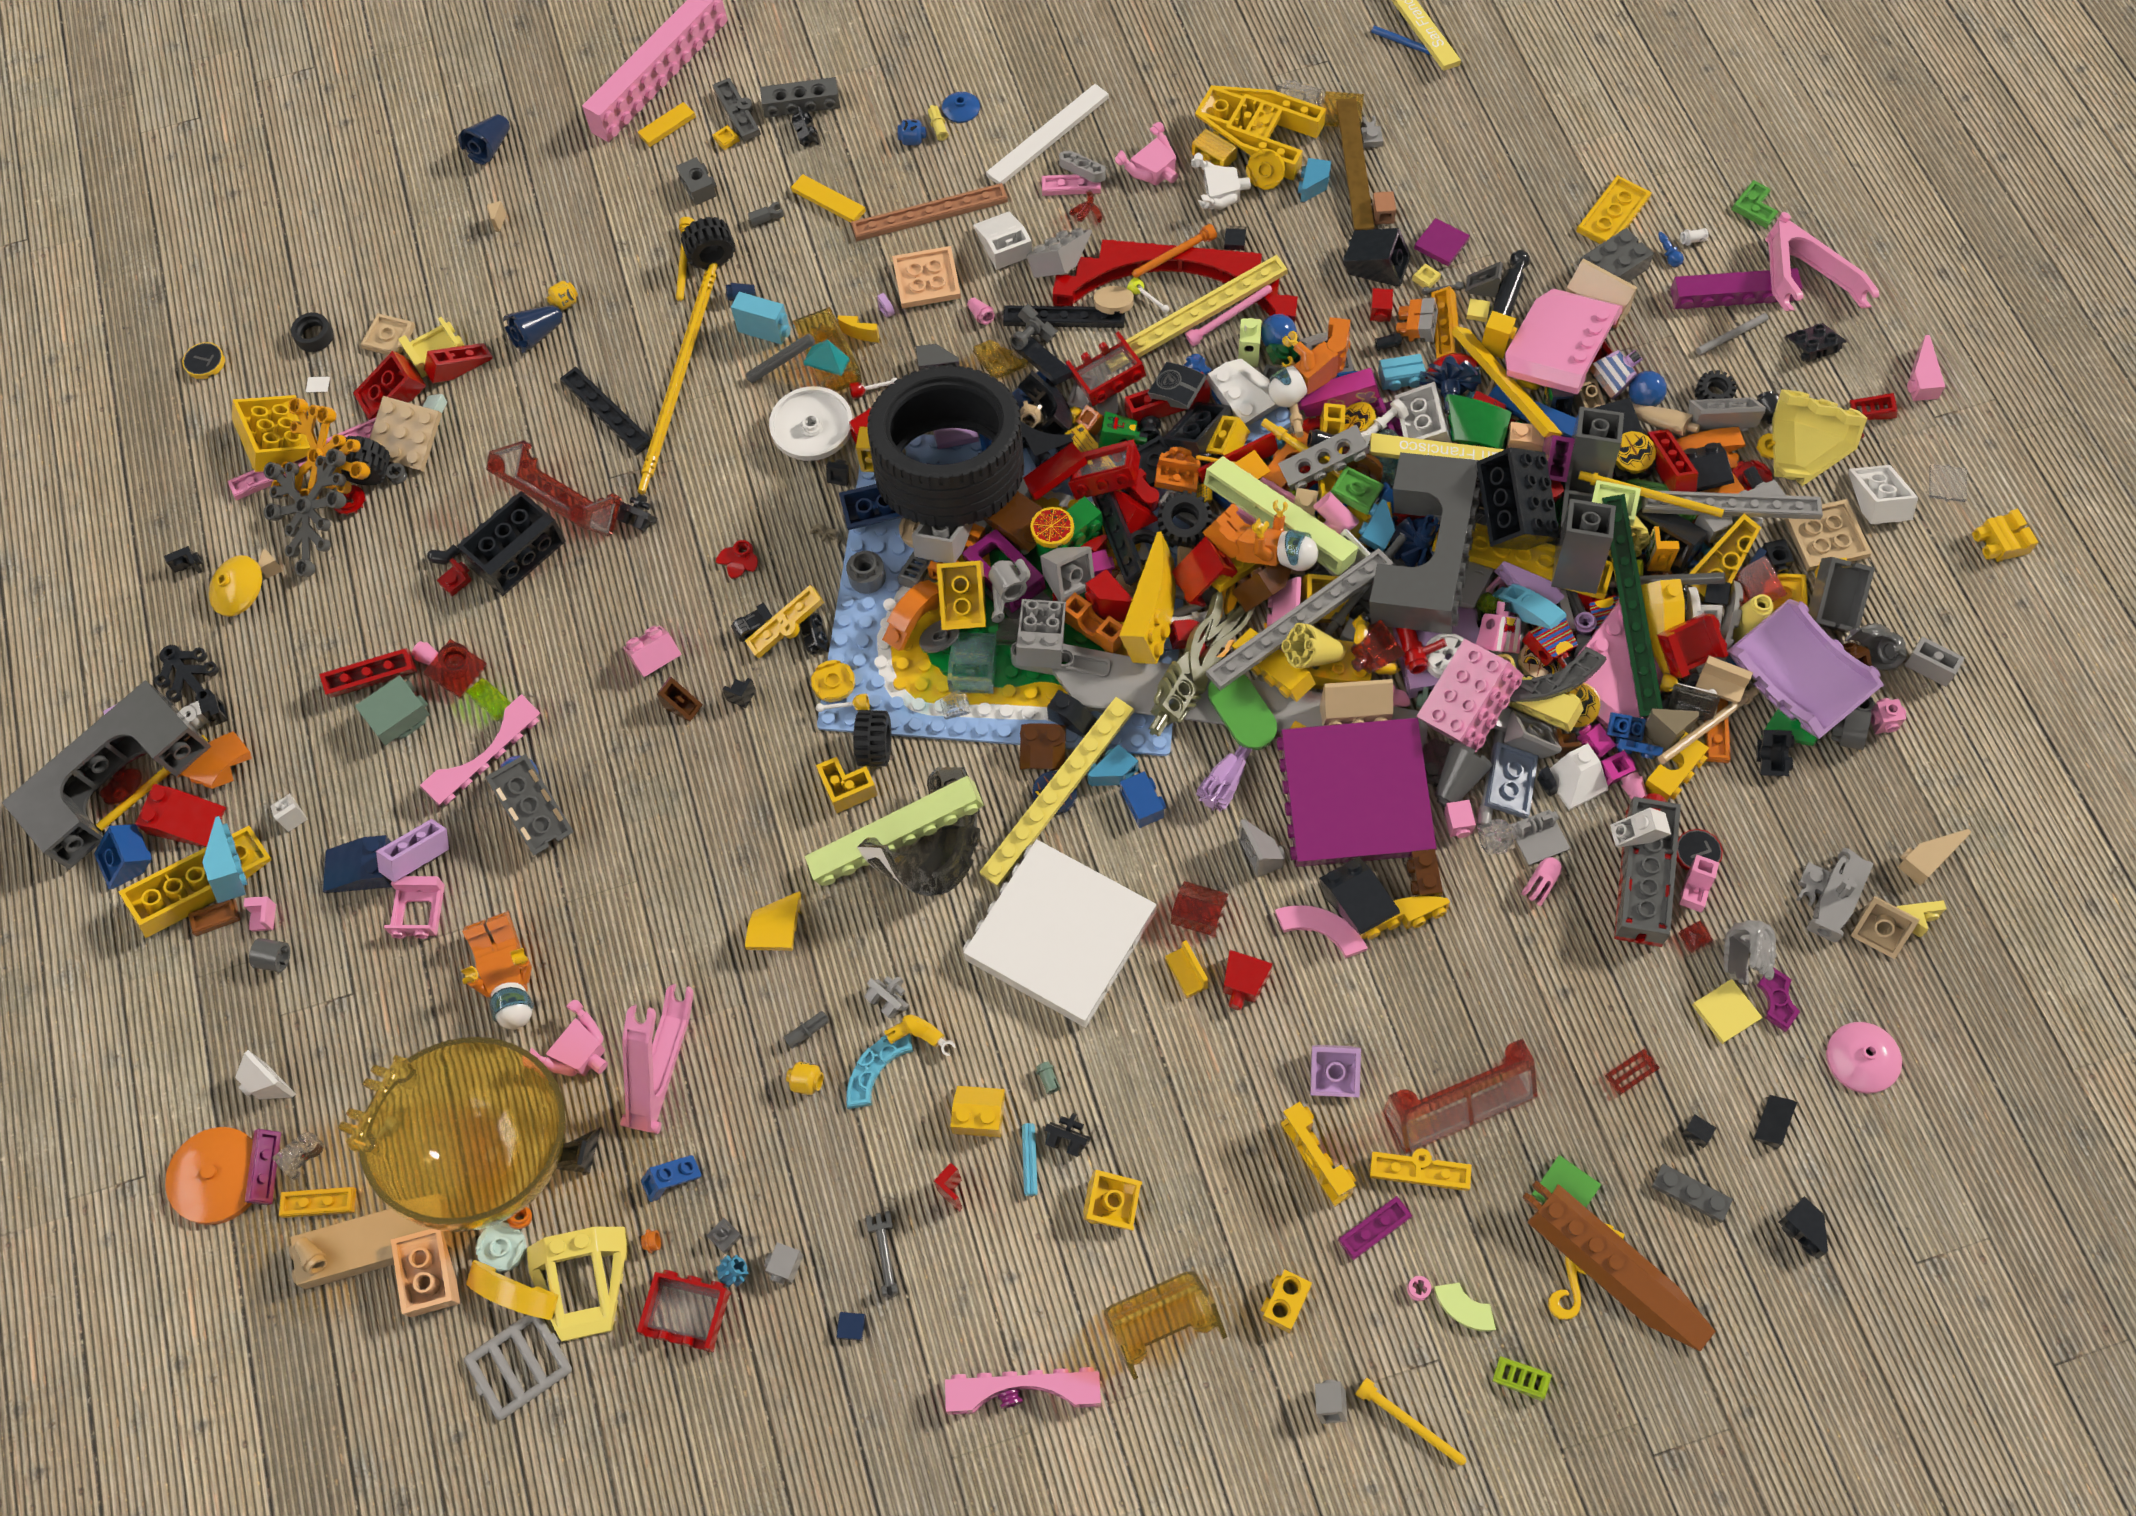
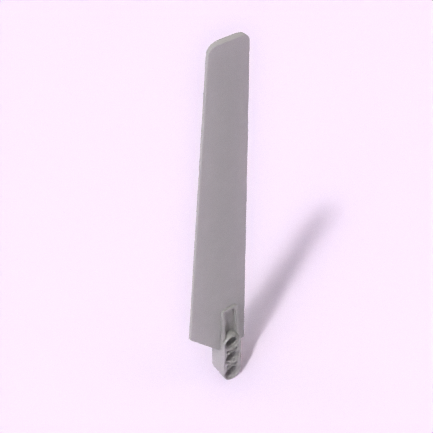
M1017 642L1011 646V662L1013 666L1019 669L1054 675L1068 695L1079 700L1084 707L1107 709L1114 698L1117 697L1134 708V713L1155 716L1150 711L1155 705L1153 699L1157 693L1158 684L1170 664L1162 662L1157 664L1133 663L1130 656L1063 644L1062 662H1068V664H1061V669L1016 666ZM1209 678L1206 691L1198 695L1201 696V699L1193 703L1197 704V706L1187 713L1184 720L1225 725L1208 699V686L1211 681ZM1249 679L1274 715L1277 722V732H1281L1282 729H1289L1294 721L1306 727L1322 726L1319 706L1322 696L1321 692L1309 690L1296 702L1290 697L1288 699L1285 698L1275 685L1271 687L1266 682ZM1393 706L1391 720L1418 718L1416 716L1419 711ZM1418 718L1423 748L1428 725Z

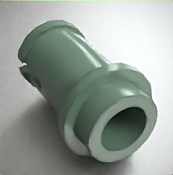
M1049 1061L1039 1064L1036 1067V1074L1040 1075L1046 1094H1052L1060 1090L1061 1087L1053 1072L1054 1065H1051Z

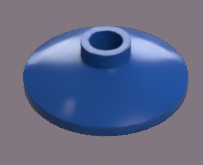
M968 92L953 93L946 97L942 103L944 116L956 123L971 121L980 111L979 100Z

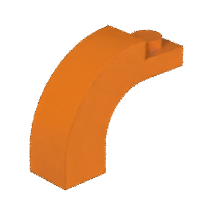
M930 580L921 581L914 585L900 599L887 620L890 624L882 640L899 651L903 650L920 618L927 612L938 609L940 605L938 585Z

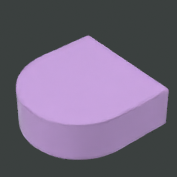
M884 293L878 295L877 301L880 311L887 318L893 316L895 312Z

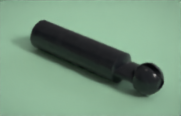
M1517 250L1511 255L1510 264L1512 267L1504 273L1490 315L1492 311L1511 316L1524 280L1522 270L1530 263V256L1526 251Z

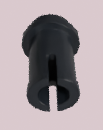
M1394 331L1391 335L1375 338L1376 349L1380 351L1391 347L1398 348L1399 345H1402L1400 333Z

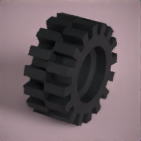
M1711 370L1708 374L1704 373L1700 377L1694 395L1697 397V400L1733 398L1737 390L1736 382L1732 381L1733 377L1731 375L1726 377V372L1722 375L1720 370H1716L1714 374L1713 370ZM1708 387H1717L1722 390L1723 394H1714L1709 391Z

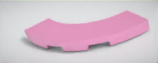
M1303 905L1282 907L1275 910V915L1283 933L1294 930L1319 932L1327 936L1340 949L1345 959L1365 952L1368 949L1357 931L1344 919L1330 911Z

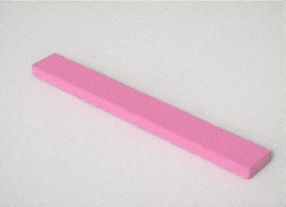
M376 418L338 434L345 437L361 436L370 439ZM333 436L327 438L326 444L332 439ZM307 456L293 463L298 464L300 467L308 460ZM252 470L229 480L228 484L234 498L239 500L271 486L274 480L266 478L262 471L254 472Z

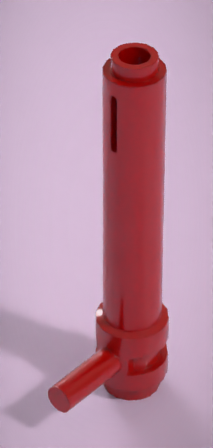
M1396 628L1402 645L1401 653L1405 659L1406 668L1412 674L1424 672L1428 668L1427 655L1447 646L1445 639L1442 638L1423 647L1422 642L1418 639L1416 630Z

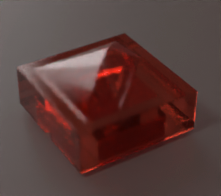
M1701 921L1679 932L1691 953L1713 942V938Z

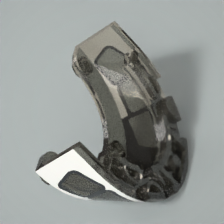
M937 767L928 777V793L931 794L968 776L965 767ZM978 809L975 814L959 818L952 825H945L937 829V832L932 835L921 837L912 848L904 852L890 851L888 845H882L875 837L866 838L857 848L873 868L908 890L923 896L942 895L955 888L963 880L974 861L971 857L974 847H978L980 839V828H977V814H980V810Z

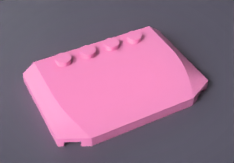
M1557 289L1548 291L1535 300L1505 353L1507 376L1578 395L1585 382L1588 369L1612 325H1615L1619 319L1623 306Z
M1619 599L1609 615L1579 652L1580 654L1585 647H1588L1606 656L1607 660L1601 668L1584 683L1592 686L1600 696V711L1595 719L1607 729L1610 712L1640 718ZM1654 658L1660 690V685L1664 674H1662Z

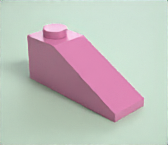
M1925 335L1918 348L1907 384L1908 392L1911 393L1913 401L1938 399L1945 388L1930 335Z

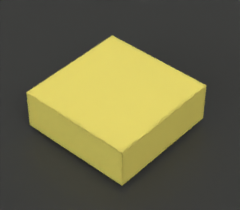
M1425 263L1412 276V281L1423 288H1431L1440 279L1441 274Z
M1470 298L1466 319L1487 322L1490 301Z

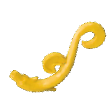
M1606 1224L1610 1229H1612V1230H1613L1616 1234H1618L1622 1239L1624 1238V1235H1625L1624 1233H1621V1232H1619V1231L1613 1229L1614 1226L1609 1225V1224ZM1566 1256L1565 1266L1573 1293V1306L1569 1310L1560 1306V1298L1569 1295L1567 1290H1557L1548 1299L1549 1311L1560 1320H1569L1577 1316L1581 1306L1577 1272L1587 1275Z

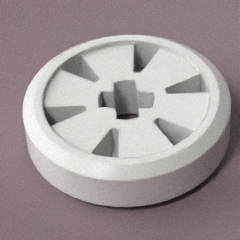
M1442 633L1434 636L1427 642L1426 646L1444 638L1447 643L1446 647L1427 655V671L1432 676L1440 679L1464 640L1463 637L1456 634ZM1447 654L1452 655L1449 660L1444 659Z

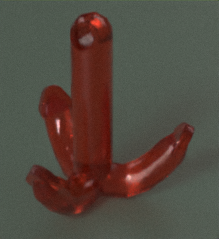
M1091 190L1086 191L1087 201L1071 209L1069 215L1074 216L1078 213L1077 221L1082 222L1091 210L1095 214L1097 222L1101 223L1102 214L1094 204L1093 192Z

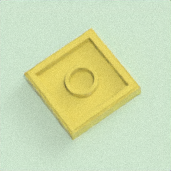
M1730 979L1692 1004L1721 1044H1724L1763 1018L1733 979Z

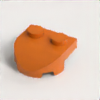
M1172 447L1169 451L1162 452L1156 467L1154 487L1179 492L1188 491L1189 494H1192V492L1196 493L1199 476L1197 469L1201 467L1200 461L1192 456L1190 450L1182 447Z

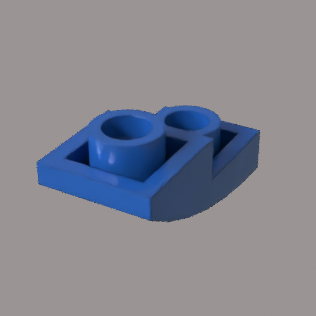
M1610 712L1607 735L1643 741L1646 719Z

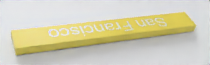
M1391 0L1443 71L1460 66L1461 59L1417 0Z
M1371 433L1369 454L1399 459L1400 452L1482 460L1504 450Z

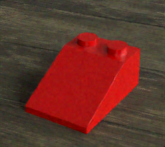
M392 351L353 394L368 420L377 417L383 396L408 403L426 385L412 361Z
M153 784L135 824L147 835L207 847L215 818L219 816L222 819L226 807L175 788Z

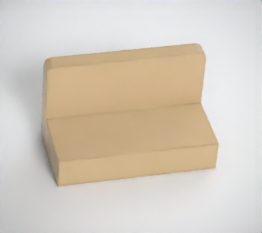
M1709 656L1695 687L1705 690L1714 689L1717 692V697L1739 704L1753 672Z

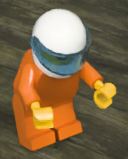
M1330 317L1327 343L1324 341L1313 350L1307 348L1301 341H1297L1295 331H1290L1288 336L1283 337V344L1287 347L1293 345V350L1301 356V360L1295 364L1293 358L1288 356L1287 358L1290 363L1285 365L1282 362L1283 367L1270 376L1269 395L1275 404L1281 407L1296 405L1306 394L1314 392L1335 378L1337 373L1343 371L1349 346L1350 319Z
M1278 500L1273 502V509L1277 514L1274 516L1272 528L1269 527L1270 524L1267 520L1262 524L1260 518L1252 525L1246 524L1236 513L1239 509L1233 503L1202 532L1229 558L1236 557V560L1269 566H1277L1280 563L1296 571H1305L1311 568L1318 558V548L1310 533L1294 529L1284 530L1285 516L1283 512L1288 509V504L1284 502L1283 509L1281 510L1277 505Z
M509 911L488 918L487 922L484 919L464 927L462 932L474 954L476 969L473 966L462 969L461 973L465 975V978L462 979L463 984H468L483 996L491 998L489 1005L493 1021H498L499 1025L505 1029L515 1030L529 1022L532 1009L534 1008V1004L527 994V984L530 981L532 965L529 958L525 956L524 949L520 946Z

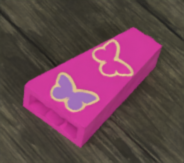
M1372 368L1331 379L1314 392L1306 394L1297 404L1299 410H1303L1306 417L1321 415L1324 403L1345 405L1346 409L1352 404L1366 402L1374 408L1376 407L1377 398H1381Z

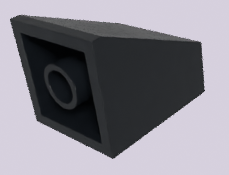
M1399 228L1354 230L1352 238L1349 240L1347 252L1343 257V264L1352 276L1399 287L1402 284L1411 254Z

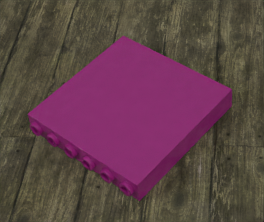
M1418 718L1281 730L1280 737H1277V749L1282 751L1283 759H1279L1280 772L1285 774V780L1282 781L1283 794H1287L1288 802L1284 804L1285 815L1290 816L1287 833L1288 838L1293 840V847H1290L1291 861L1295 860L1296 867L1348 863L1357 857H1360L1363 861L1408 858L1411 856L1412 851L1437 850Z

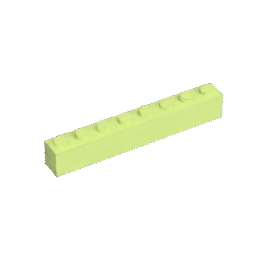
M1224 456L1206 469L1204 485L1232 504L1234 503L1255 519L1260 518L1262 524L1267 520L1270 528L1273 527L1274 516L1277 514L1273 509V502L1278 500L1277 505L1281 510L1283 509V503L1286 502L1288 509L1283 512L1285 516L1284 530L1296 533L1300 539L1303 536L1313 539L1318 548L1317 562L1338 576L1355 562L1359 547Z
M965 776L806 855L805 859L811 876L821 886L833 884L837 878L851 875L856 869L870 865L857 847L881 848L885 856L891 855L896 852V849L904 845H912L917 839L925 835H932L937 832V829L945 825H952L965 815L975 814L984 804L975 782L968 776ZM876 859L869 862L873 864L876 862Z

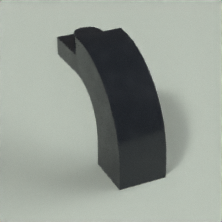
M1032 370L1017 387L1032 399L1037 406L1039 404L1042 406L1040 410L1044 417V423L1040 429L1045 433L1064 435L1072 425V413L1069 405L1051 381L1046 383Z

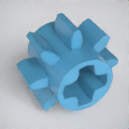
M728 1255L720 1260L721 1264L716 1267L719 1281L726 1284L727 1287H730L733 1283L738 1287L744 1282V1277L749 1274L746 1262L738 1257V1255L732 1258Z

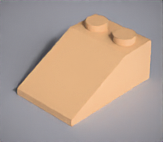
M439 1226L391 1239L401 1313L403 1315L415 1317L460 1304L457 1279L442 1227Z

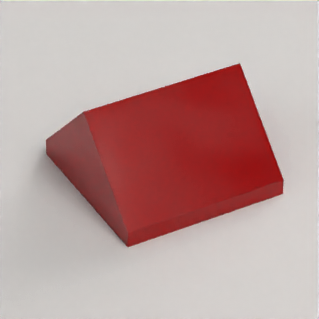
M1119 490L1113 491L1130 534L1158 521V517L1136 498Z

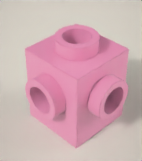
M1881 699L1876 702L1870 711V722L1875 734L1897 731L1906 720V710L1901 706L1899 699Z

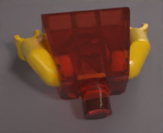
M1362 615L1353 620L1352 625L1356 631L1351 652L1356 658L1351 661L1352 667L1356 671L1364 669L1368 674L1375 671L1379 675L1388 674L1390 676L1401 671V668H1398L1396 659L1404 656L1405 652L1384 623L1379 620L1368 626L1370 623L1363 620Z

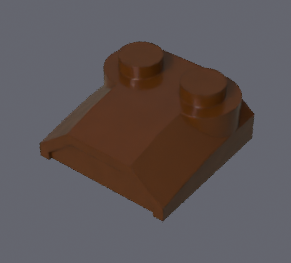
M1044 723L1021 724L1020 770H1059L1065 763L1066 726Z

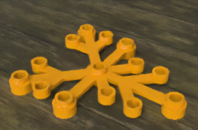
M293 397L289 401L288 408L290 413L299 416L301 422L292 421L290 431L295 434L306 435L310 445L307 454L308 460L299 467V473L295 476V488L302 496H308L317 482L316 458L319 455L326 456L328 450L335 449L336 447L341 448L339 450L345 456L350 452L356 453L360 449V442L355 439H348L346 442L345 436L335 434L326 444L329 426L336 420V412L326 406H309L304 399ZM316 418L321 423L318 442L314 434ZM287 461L283 462L281 465V467H283L284 474H286L285 465L288 463ZM346 461L343 466L336 467L333 474H342L340 469L349 471L352 478L362 480L369 476L370 468L363 462L355 461L350 463ZM311 470L307 489L302 488L303 477ZM274 480L271 484V487H280L281 484L277 480ZM346 481L342 487L336 485L325 486V488L329 489L336 487L338 492L348 494L351 490L349 481Z

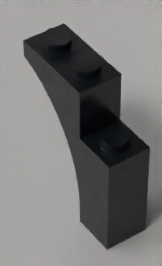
M1021 421L1023 449H1027L1035 467L1040 466L1073 442L1070 434L1056 435L1041 432Z

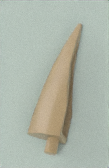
M1632 404L1639 421L1662 430L1669 429L1671 433L1681 436L1688 435L1689 431L1699 432L1700 425L1691 422L1692 414L1673 409Z

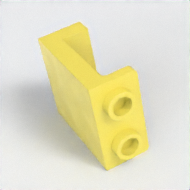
M442 316L438 318L441 325L410 342L405 335L398 339L422 378L427 376L424 371L427 351L465 346L459 335L454 336L455 330L449 321L446 323Z

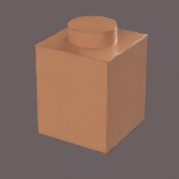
M1393 191L1373 193L1372 212L1374 225L1392 224L1395 222L1396 205Z

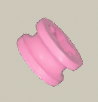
M1423 1276L1412 1278L1407 1285L1408 1295L1415 1301L1425 1300L1431 1292V1284L1428 1279ZM1422 1283V1288L1426 1290V1293L1424 1294L1422 1291L1420 1295L1416 1294V1289L1412 1287L1413 1284Z

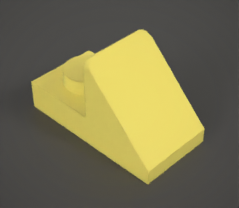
M1944 900L1897 906V908L1920 919L1912 932L1918 937H1922L1928 931L1926 922L1939 919V916L1946 910Z

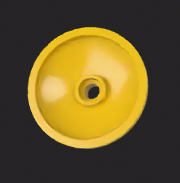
M238 555L226 560L217 568L209 585V601L217 613L232 617L243 613L253 604L262 584V571L259 564L248 556Z

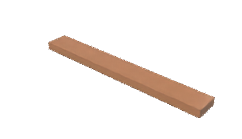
M1000 183L853 221L851 225L856 241L1007 203L1008 198L1003 184Z

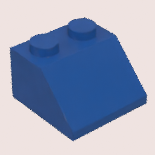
M136 824L109 826L94 852L108 889H114L143 874L151 862V853L147 850L143 835L139 832Z

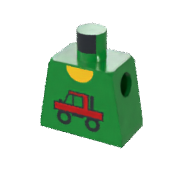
M1105 411L1098 448L1134 439L1135 444L1143 445L1147 442L1148 434L1136 431V420Z

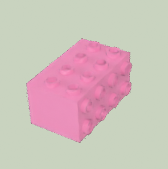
M1464 638L1416 717L1433 730L1451 740L1476 750V753L1484 745L1490 729L1494 728L1497 724L1502 710L1508 706L1513 692L1520 687L1524 675L1509 661Z

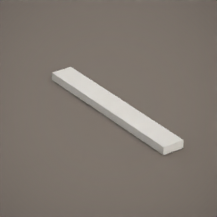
M1096 84L1091 86L986 172V176L996 184L1006 183L1109 99V93Z

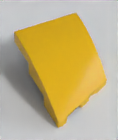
M801 891L752 912L746 934V950L793 951L794 933L797 930L798 913H800Z

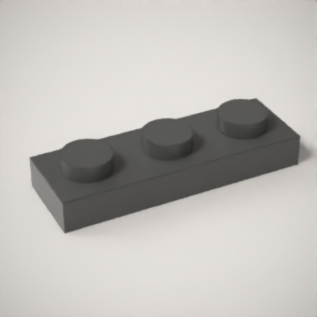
M1665 1164L1660 1166L1651 1186L1720 1223L1724 1221L1733 1201L1732 1198Z

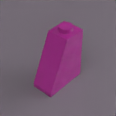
M1556 435L1544 438L1542 452L1546 453L1550 480L1567 481L1574 438Z

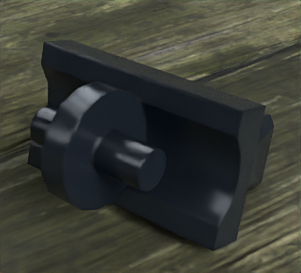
M640 494L637 498L631 497L630 503H633V506L617 500L615 504L619 508L616 515L617 520L629 524L632 515H635L637 517L633 527L644 532L651 522L656 524L658 518L643 511L644 509L649 510L651 508V504L647 503L645 495Z
M1072 1113L1070 1119L1061 1116L1059 1123L1067 1125V1127L1050 1122L1046 1124L1044 1130L1047 1131L1045 1145L1058 1149L1063 1137L1070 1140L1066 1152L1076 1157H1079L1084 1147L1090 1143L1091 1137L1073 1130L1075 1128L1082 1131L1084 1124L1077 1122L1078 1114Z

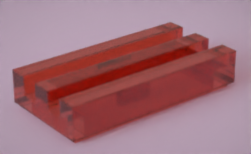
M1644 1048L1608 1072L1605 1077L1621 1096L1658 1071L1660 1067L1658 1064L1655 1065L1654 1059L1647 1055V1051ZM1640 1058H1643V1062H1641L1640 1064H1638L1637 1066H1635L1634 1068H1632L1616 1080L1613 1078V1076H1615L1616 1074H1618L1619 1072H1621L1622 1070H1624ZM1648 1065L1650 1067L1649 1070L1621 1088L1619 1086L1621 1082Z

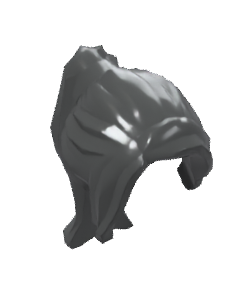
M1872 623L1862 627L1854 626L1850 630L1848 637L1845 638V642L1854 640L1867 647L1872 657V666L1876 669H1895L1907 658L1906 643L1903 637L1890 632V629L1882 624Z

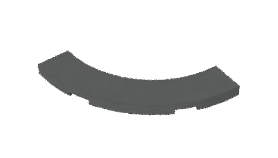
M1585 647L1561 671L1530 680H1522L1520 687L1510 697V702L1540 701L1570 692L1591 678L1607 660L1606 656Z

